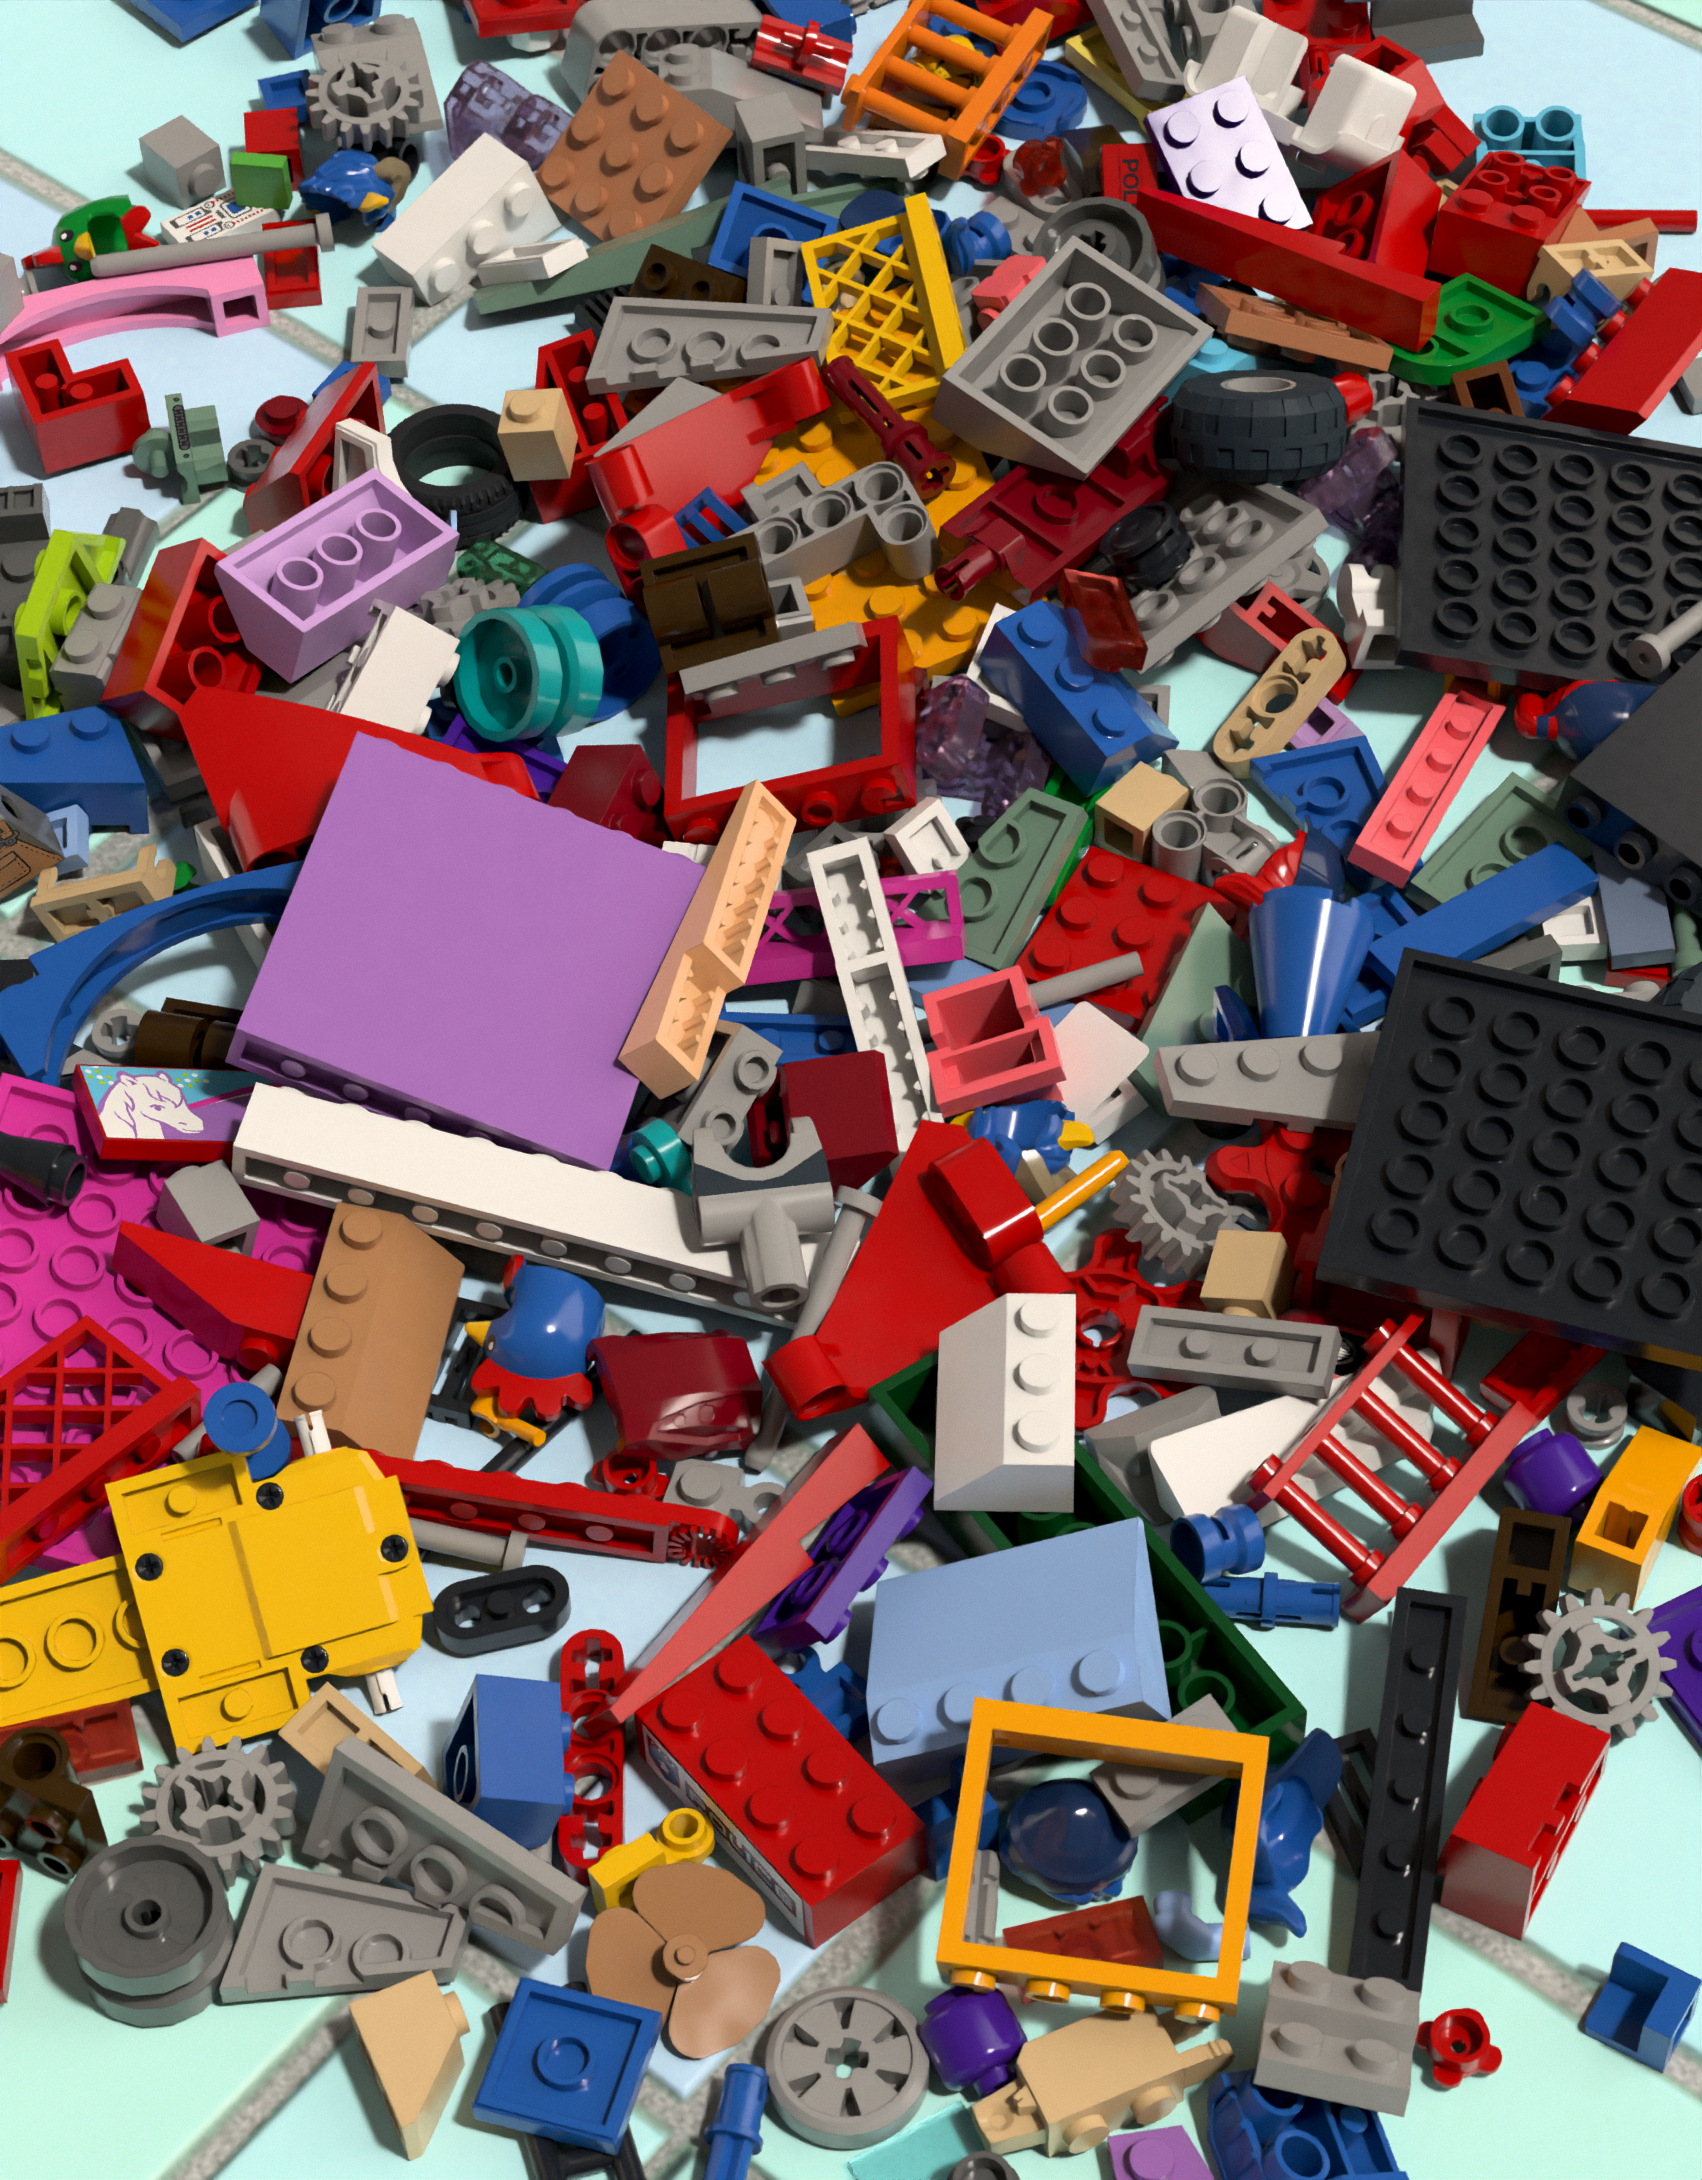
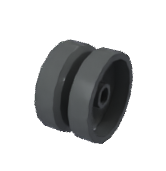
M1107 196L1083 198L1061 207L1043 223L1033 242L1032 256H1042L1047 263L1074 235L1165 296L1166 276L1157 254L1152 232L1145 216L1126 201Z
M166 1835L129 1837L102 1849L78 1871L65 1897L64 1927L74 1951L80 1975L91 2000L113 2019L139 2027L174 2025L203 2012L220 1995L219 1988L238 1934L234 1919L229 1910L226 1890L214 1862L192 1843Z

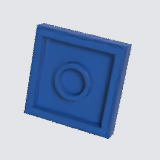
M520 1977L472 2106L474 2119L617 2156L663 2026L662 2013Z

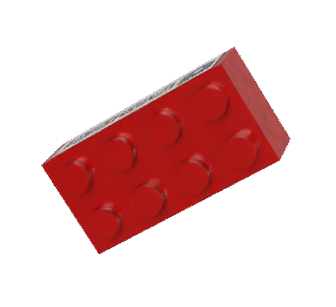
M747 1633L634 1712L639 1756L686 1808L695 1809L710 1819L714 1828L715 1840L814 1950L927 1869L926 1825Z

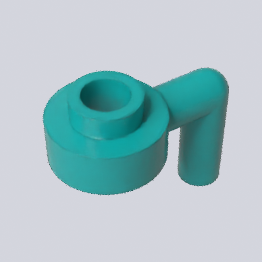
M658 1118L632 1134L634 1148L629 1151V1157L639 1176L649 1184L657 1182L662 1187L674 1188L692 1197V1188L687 1179V1176L692 1173L691 1159L675 1131L666 1122Z

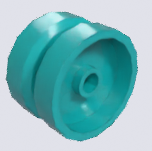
M559 604L533 605L523 609L518 607L491 608L474 614L462 628L458 638L460 642L455 650V653L460 655V660L452 677L456 699L467 723L481 737L498 743L522 741L532 737L540 739L563 737L580 732L594 717L602 696L604 669L599 643L589 623L573 608Z

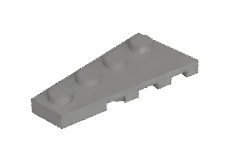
M614 296L585 378L589 395L669 386L677 377L691 382H701L765 374L809 356H813L816 366L821 367L835 325L831 308Z
M1381 1031L1158 1047L1153 1060V1066L1167 1113L1170 1116L1249 1126L1257 1118L1279 1121L1286 1125V1130L1313 1133L1315 1126L1350 1130V1138L1352 1139Z
M349 1735L335 1747L301 1852L324 1860L330 1854H334L353 1862V1873L379 1883L387 1876L415 1888L414 1899L438 1909L445 1903H452L469 1910L474 1924L551 1956H554L569 1942L588 1889L354 1735Z

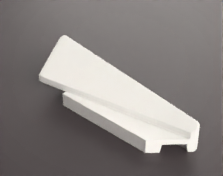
M1427 1347L1416 1351L1442 1375L1439 1356L1432 1348ZM1387 1363L1368 1388L1430 1443L1434 1431L1433 1410L1435 1405ZM1353 1373L1333 1379L1328 1399L1286 1395L1153 1440L1148 1445V1455L1160 1507L1176 1520L1179 1517L1195 1513L1212 1517L1221 1507L1237 1503L1243 1504L1253 1493L1245 1484L1249 1476L1270 1454L1274 1453L1281 1459ZM1351 1408L1330 1431L1340 1443L1372 1472L1403 1457ZM1313 1454L1308 1457L1291 1478L1314 1501L1346 1486ZM1273 1500L1256 1513L1262 1528L1289 1515Z

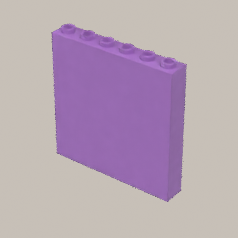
M357 731L237 1025L225 1062L329 1102L356 1104L371 1113L401 1121H420L435 1130L466 1138H484L493 1142L496 1146L530 1155H549L561 1163L591 1171H609L640 1082L618 1057L707 867L693 862L682 854L670 853L636 840L623 831L611 830L577 817L567 809L552 807L518 794L508 786L493 784L459 771L449 763L434 761L400 748L390 740L375 738Z

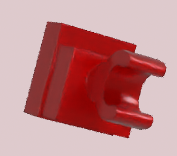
M1444 103L1429 109L1415 123L1423 134L1409 148L1414 153L1410 158L1426 174L1431 171L1435 177L1451 173L1482 142Z

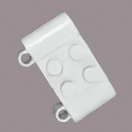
M1238 5L1228 10L1203 65L1193 60H1189L1186 63L1183 82L1186 91L1191 96L1245 75L1281 154L1292 160L1296 158L1297 162L1323 174L1326 173L1329 165L1347 173H1350V171L1357 173L1401 149L1405 138L1400 136L1399 133L1416 99V90L1412 85L1354 57L1341 54L1336 59L1305 127L1292 122L1305 91L1290 84L1306 52L1308 39Z

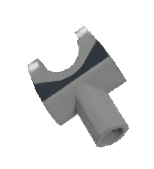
M809 1116L789 1118V1148L785 1155L775 1164L762 1168L745 1167L734 1162L724 1152L721 1142L715 1141L712 1127L693 1129L692 1205L700 1246L740 1243L751 1307L764 1312L789 1310L808 1299L810 1293L799 1236L832 1232L835 1226L834 1200L827 1160L816 1128Z

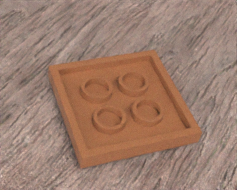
M619 49L534 176L548 199L603 242H607L678 215L734 133L632 56Z
M1199 283L1194 305L1207 316V323L1217 326L1216 331L1218 333L1228 336L1227 342L1260 350L1262 341L1267 342L1274 347L1282 349L1281 354L1283 356L1307 363H1314L1317 354L1325 359L1336 362L1335 368L1345 372L1351 371L1361 376H1368L1370 368L1388 372L1394 349L1376 336L1303 307Z

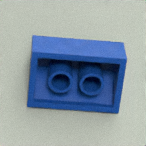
M1040 599L994 624L977 661L982 667L981 671L1003 698L1011 701L1024 717L1023 722L1086 798L1123 778L1140 761L1149 764L1162 757L1163 751L1177 748L1179 744L1178 739L1069 610Z

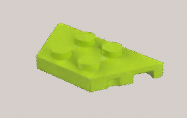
M54 529L47 549H43L38 554L34 566L35 580L27 601L19 605L14 620V635L27 721L64 712L63 705L59 699L61 692L56 691L48 672L93 586L97 583H112L126 545L124 538L105 534Z

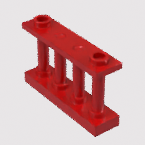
M1417 1307L1399 1323L1395 1324L1387 1317L1372 1331L1360 1346L1369 1354L1285 1455L1279 1459L1274 1453L1270 1454L1245 1482L1253 1493L1243 1504L1248 1505L1256 1514L1273 1500L1351 1572L1348 1579L1355 1587L1343 1600L1340 1607L1359 1625L1389 1604L1396 1595L1397 1586L1402 1587L1538 1419L1519 1400L1498 1416L1489 1409L1484 1413L1481 1412L1409 1346L1406 1341L1427 1317ZM1387 1363L1464 1432L1461 1439L1469 1447L1459 1460L1453 1455L1447 1458L1441 1455L1368 1388ZM1350 1408L1427 1478L1424 1485L1432 1493L1421 1506L1415 1501L1407 1504L1330 1433ZM1311 1454L1389 1524L1386 1532L1394 1539L1383 1553L1376 1547L1371 1551L1365 1548L1291 1479Z

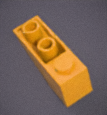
M1641 1425L1600 1487L1575 1540L1567 1586L1585 1593L1588 1589L1601 1588L1604 1600L1608 1602L1617 1593H1627L1630 1595L1628 1610H1634L1681 1508L1683 1492L1689 1481L1695 1477L1702 1462V1447Z

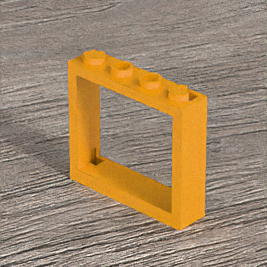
M975 1697L936 1954L939 1975L951 1976L950 1985L970 1987L973 1989V1992L980 1993L994 1992L996 1983L1025 1987V1997L1047 2003H1069L1070 1993L1099 1997L1100 2008L1124 2014H1143L1145 2004L1175 2008L1174 2017L1176 2019L1194 2024L1197 2023V2020L1219 2023L1220 2015L1236 2017L1270 1737ZM993 1746L1241 1779L1216 1978L964 1942Z

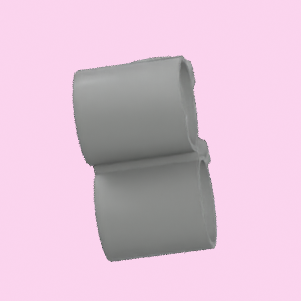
M1216 776L1207 778L1196 786L1193 793L1192 812L1186 810L1168 811L1153 823L1151 867L1198 884L1203 882L1214 889L1213 882L1223 875L1242 872L1255 877L1265 861L1283 846L1269 830L1255 825L1247 819L1248 794L1245 787L1239 781L1230 777Z

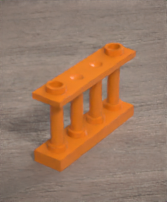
M910 0L907 11L860 76L853 73L846 82L840 98V103L846 105L842 129L852 132L865 112L869 110L917 133L941 135L947 155L941 158L937 173L957 182L1044 56L1054 16L1034 8L1023 25L1015 23L1011 27L954 0ZM937 16L1002 46L1003 54L1001 57L994 54L989 58L926 29L933 17ZM915 47L982 78L981 86L979 89L971 86L969 90L903 59L910 49ZM892 78L959 109V117L957 120L949 118L945 122L881 92L888 80Z

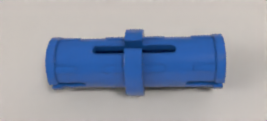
M1264 1572V1578L1220 1575L1215 1581L1201 1584L1202 1588L1228 1618L1261 1621V1627L1275 1628V1622L1306 1623L1338 1628L1341 1583L1339 1582L1315 1583L1278 1579V1573Z

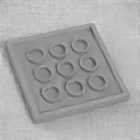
M1200 476L1167 502L1178 516L1179 523L1177 527L1180 526L1186 529L1195 545V548L1192 550L1187 548L1191 558L1173 576L1154 587L1143 591L1131 592L1125 589L1117 578V566L1107 563L1104 556L1100 554L1047 596L1048 602L1069 610L1106 654L1141 675L1145 671L1154 670L1164 665L1173 656L1174 649L1192 634L1201 633L1211 628L1220 619L1221 612L1239 597L1248 596L1262 588L1269 578L1268 575L1286 560L1295 559L1309 551L1315 544V538L1330 527L1319 508L1271 483L1220 481Z

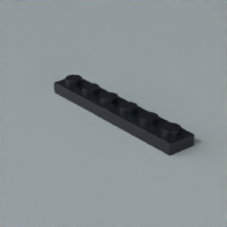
M1397 1586L1347 1976L1361 1980L1383 1977L1400 1983L1407 1990L1422 1993L1468 1597Z

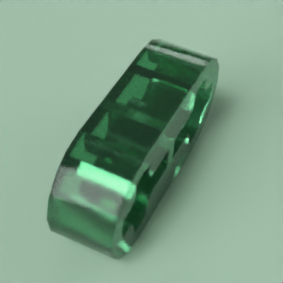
M488 539L478 541L461 554L456 563L457 574L460 579L475 578V581L483 579L485 585L497 579H502L504 585L515 584L520 598L539 579L550 573L548 569L539 563Z

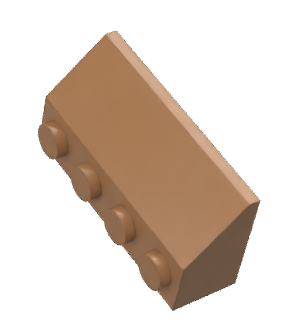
M337 1201L276 1408L277 1418L286 1426L291 1438L299 1437L295 1421H293L294 1417L305 1414L309 1429L313 1430L309 1413L322 1410L331 1447L368 1448L380 1451L386 1456L409 1460L415 1459L463 1281L465 1265L403 1214Z

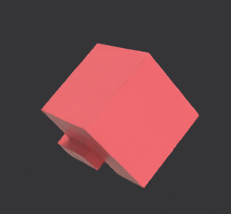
M1020 965L922 995L931 1037L938 1049L926 1053L937 1105L944 1118L965 1111L975 1110L977 1106H982L984 1110L986 1105H1020L1022 1103H1029L1037 1098L1043 1101L1059 1100L1061 1102L1064 1100L1059 1082L1067 1079L1055 1031L1048 1015L1042 1017Z

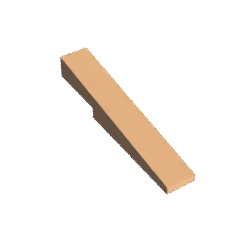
M758 779L745 785L618 1057L660 1100L699 1080L727 993L743 986L746 982L797 821Z

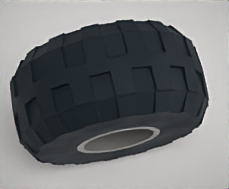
M1249 369L1207 373L1195 378H1189L1181 384L1171 401V454L1177 459L1184 471H1189L1190 474L1198 477L1202 476L1213 480L1269 483L1288 480L1296 481L1326 474L1328 470H1332L1339 458L1345 453L1347 425L1345 397H1343L1337 385L1331 379L1306 372Z

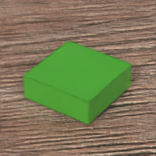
M234 151L230 161V170L236 205L289 210L293 194L287 156Z

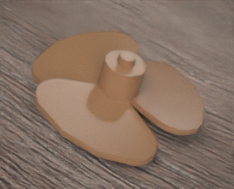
M692 1861L653 1866L642 1872L634 1884L632 1898L633 1905L638 1914L629 1908L616 1906L605 1909L596 1916L590 1927L585 1970L591 1994L659 2011L662 2013L663 2028L677 1986L669 2019V2038L680 2054L691 2059H704L738 2045L766 2017L781 1981L780 1967L776 1958L768 1950L759 1946H743L708 1954L746 1942L755 1937L765 1921V1903L759 1893L728 1870Z

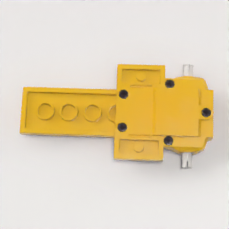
M318 1410L309 1413L313 1430L309 1429L305 1414L293 1418L305 1457L290 1462L273 1478L253 1483L246 1456H233L221 1451L104 1484L123 1553L0 1588V1735L160 1689L176 1749L182 1746L193 1754L202 1751V1742L205 1737L211 1736L215 1746L218 1747L228 1744L233 1736L241 1737L242 1740L283 1728L312 1698L307 1680L325 1674L349 1676V1678L365 1674L375 1710L374 1715L387 1712L383 1694L387 1695L391 1710L403 1707L392 1666L407 1662L406 1660L421 1647L423 1614L434 1611V1606L398 1476L394 1475L386 1478L367 1451L352 1449L347 1446L332 1450L322 1416L323 1412Z

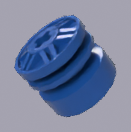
M582 562L564 565L543 576L523 595L516 606L523 609L533 605L559 604L573 608L589 623L599 643L604 669L602 696L594 717L589 723L607 720L630 708L647 692L662 666L659 647L655 641L648 615L633 601H629L614 583H611L601 570Z

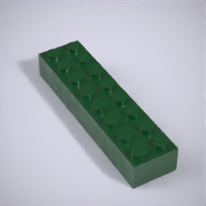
M939 1349L867 1389L869 1436L898 1472L915 1465L933 1483L935 1477ZM1075 1437L1073 1513L934 1510V1484L922 1500L969 1558L1139 1517L1143 1520L1171 1717L1173 1718L1210 1693L1239 1733L1270 1737L1267 1763L1282 1764L1305 1739L1306 1708ZM1224 1778L1177 1809V1813L1188 1826L1224 1804L1226 1795L1235 1779Z

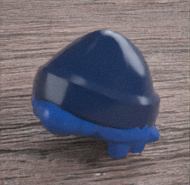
M1080 1778L1052 1779L1032 1787L1015 1802L1008 1817L999 1857L1006 1864L1008 1870L1014 1875L1020 1876L1025 1883L1037 1886L1043 1892L1061 1902L1081 1906L1088 1904L1092 1898L1096 1901H1101L1105 1896L1118 1897L1123 1890V1880L1126 1874L1130 1872L1133 1860L1138 1852V1836L1133 1839L1130 1837L1092 1781Z

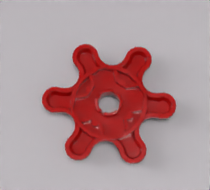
M1255 1118L1262 1133L1260 1144L1254 1148L1234 1145L1219 1148L1212 1152L1205 1161L1204 1172L1209 1183L1220 1192L1228 1194L1243 1193L1257 1198L1266 1207L1269 1214V1226L1265 1232H1280L1295 1259L1303 1232L1315 1233L1324 1208L1329 1210L1331 1186L1321 1184L1311 1174L1310 1166L1315 1165L1318 1160H1322V1165L1329 1168L1335 1174V1165L1339 1158L1349 1151L1352 1140L1350 1138V1130L1315 1126L1313 1133L1286 1130V1125L1279 1121Z
M1110 1228L1100 1233L1093 1243L1091 1261L1079 1270L1064 1272L1078 1294L1076 1297L1075 1435H1084V1430L1103 1423L1107 1415V1402L1115 1394L1133 1396L1143 1391L1161 1401L1202 1385L1135 1377L1130 1373L1127 1360L1142 1305L1207 1312L1200 1299L1204 1281L1186 1280L1169 1287H1158L1147 1283L1140 1276L1137 1269L1138 1262L1142 1256L1141 1241L1128 1242L1125 1235L1130 1230L1124 1228ZM1093 1325H1106L1114 1329L1117 1334L1109 1340L1101 1341L1099 1347L1093 1346V1340L1086 1337L1083 1331Z

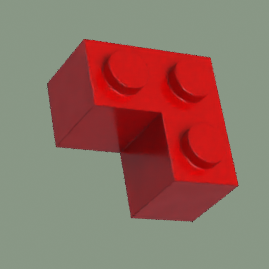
M58 338L4 354L16 407L45 474L127 452L132 449L136 439L151 429L144 392L128 358L73 373Z

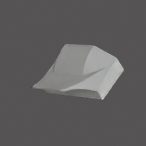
M1202 1384L1083 1431L1089 1455L1133 1507L1154 1527L1161 1526L1174 1519L1160 1507L1148 1455V1445L1153 1440L1221 1418L1216 1391L1208 1385Z

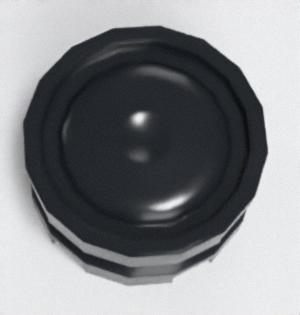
M1164 501L1151 502L1129 512L1109 528L1099 544L1100 552L1107 563L1117 566V578L1123 587L1131 592L1143 591L1160 584L1179 571L1191 558L1187 548L1189 550L1194 549V541L1186 529L1180 526L1177 527L1179 523L1178 516L1169 503Z

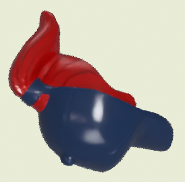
M1578 680L1558 689L1556 692H1552L1543 699L1536 689L1515 686L1512 689L1513 696L1517 701L1514 707V725L1524 738L1550 741L1565 757L1579 765L1660 687L1649 684L1622 683L1616 680L1603 682Z
M1304 815L1305 832L1298 829L1295 832L1296 839L1276 850L1265 861L1255 877L1242 872L1223 875L1213 882V888L1248 914L1249 907L1253 901L1256 906L1262 904L1265 892L1274 888L1294 885L1333 890L1332 901L1342 904L1345 900V895L1342 891L1346 875V863L1340 849L1328 837L1313 827L1312 819L1309 815Z

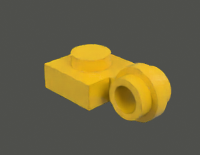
M679 1808L670 1812L660 1823L657 1830V1842L647 1832L628 1845H618L606 1852L597 1864L587 1869L594 1904L598 1913L600 1914L605 1909L616 1906L629 1908L637 1913L632 1898L635 1881L642 1872L653 1866L687 1861L703 1863L712 1853L715 1846V1833L710 1819L695 1809Z

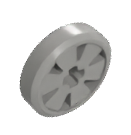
M831 1987L812 1993L795 2003L775 2025L770 2035L765 2055L766 2075L769 2076V2095L779 2116L800 2136L819 2145L831 2148H863L885 2141L897 2134L910 2123L921 2108L929 2085V2055L919 2038L920 2025L906 2007L894 1998L865 1987ZM845 2055H853L859 2058V2068L853 2069L850 2078L838 2077L836 2073V2066L842 2065Z

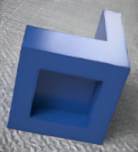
M964 1755L950 1761V1789L910 1808L926 1825L927 1868L936 1882L948 1877L966 1759ZM986 1789L977 1850L997 1852L999 1851V1807Z
M1621 1942L1613 1956L1609 1980L1585 2021L1584 2032L1589 2037L1663 2073L1694 2017L1702 1980L1627 1942Z

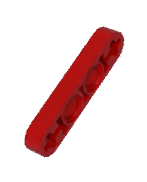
M600 1629L583 1630L571 1636L563 1646L560 1668L561 1712H569L572 1723L569 1747L566 1754L563 1755L564 1772L573 1774L574 1783L584 1775L593 1773L602 1774L612 1782L611 1789L601 1798L593 1800L583 1799L574 1792L570 1814L567 1817L560 1816L558 1820V1843L563 1870L568 1877L584 1886H591L587 1869L597 1864L601 1857L610 1849L625 1844L626 1719L603 1735L593 1739L583 1737L573 1729L576 1721L583 1715L592 1713L626 1674L621 1643L613 1634ZM588 1657H601L602 1662L599 1666L600 1689H588L585 1671ZM585 1822L598 1823L601 1845L598 1851V1858L584 1859L583 1851L586 1847Z

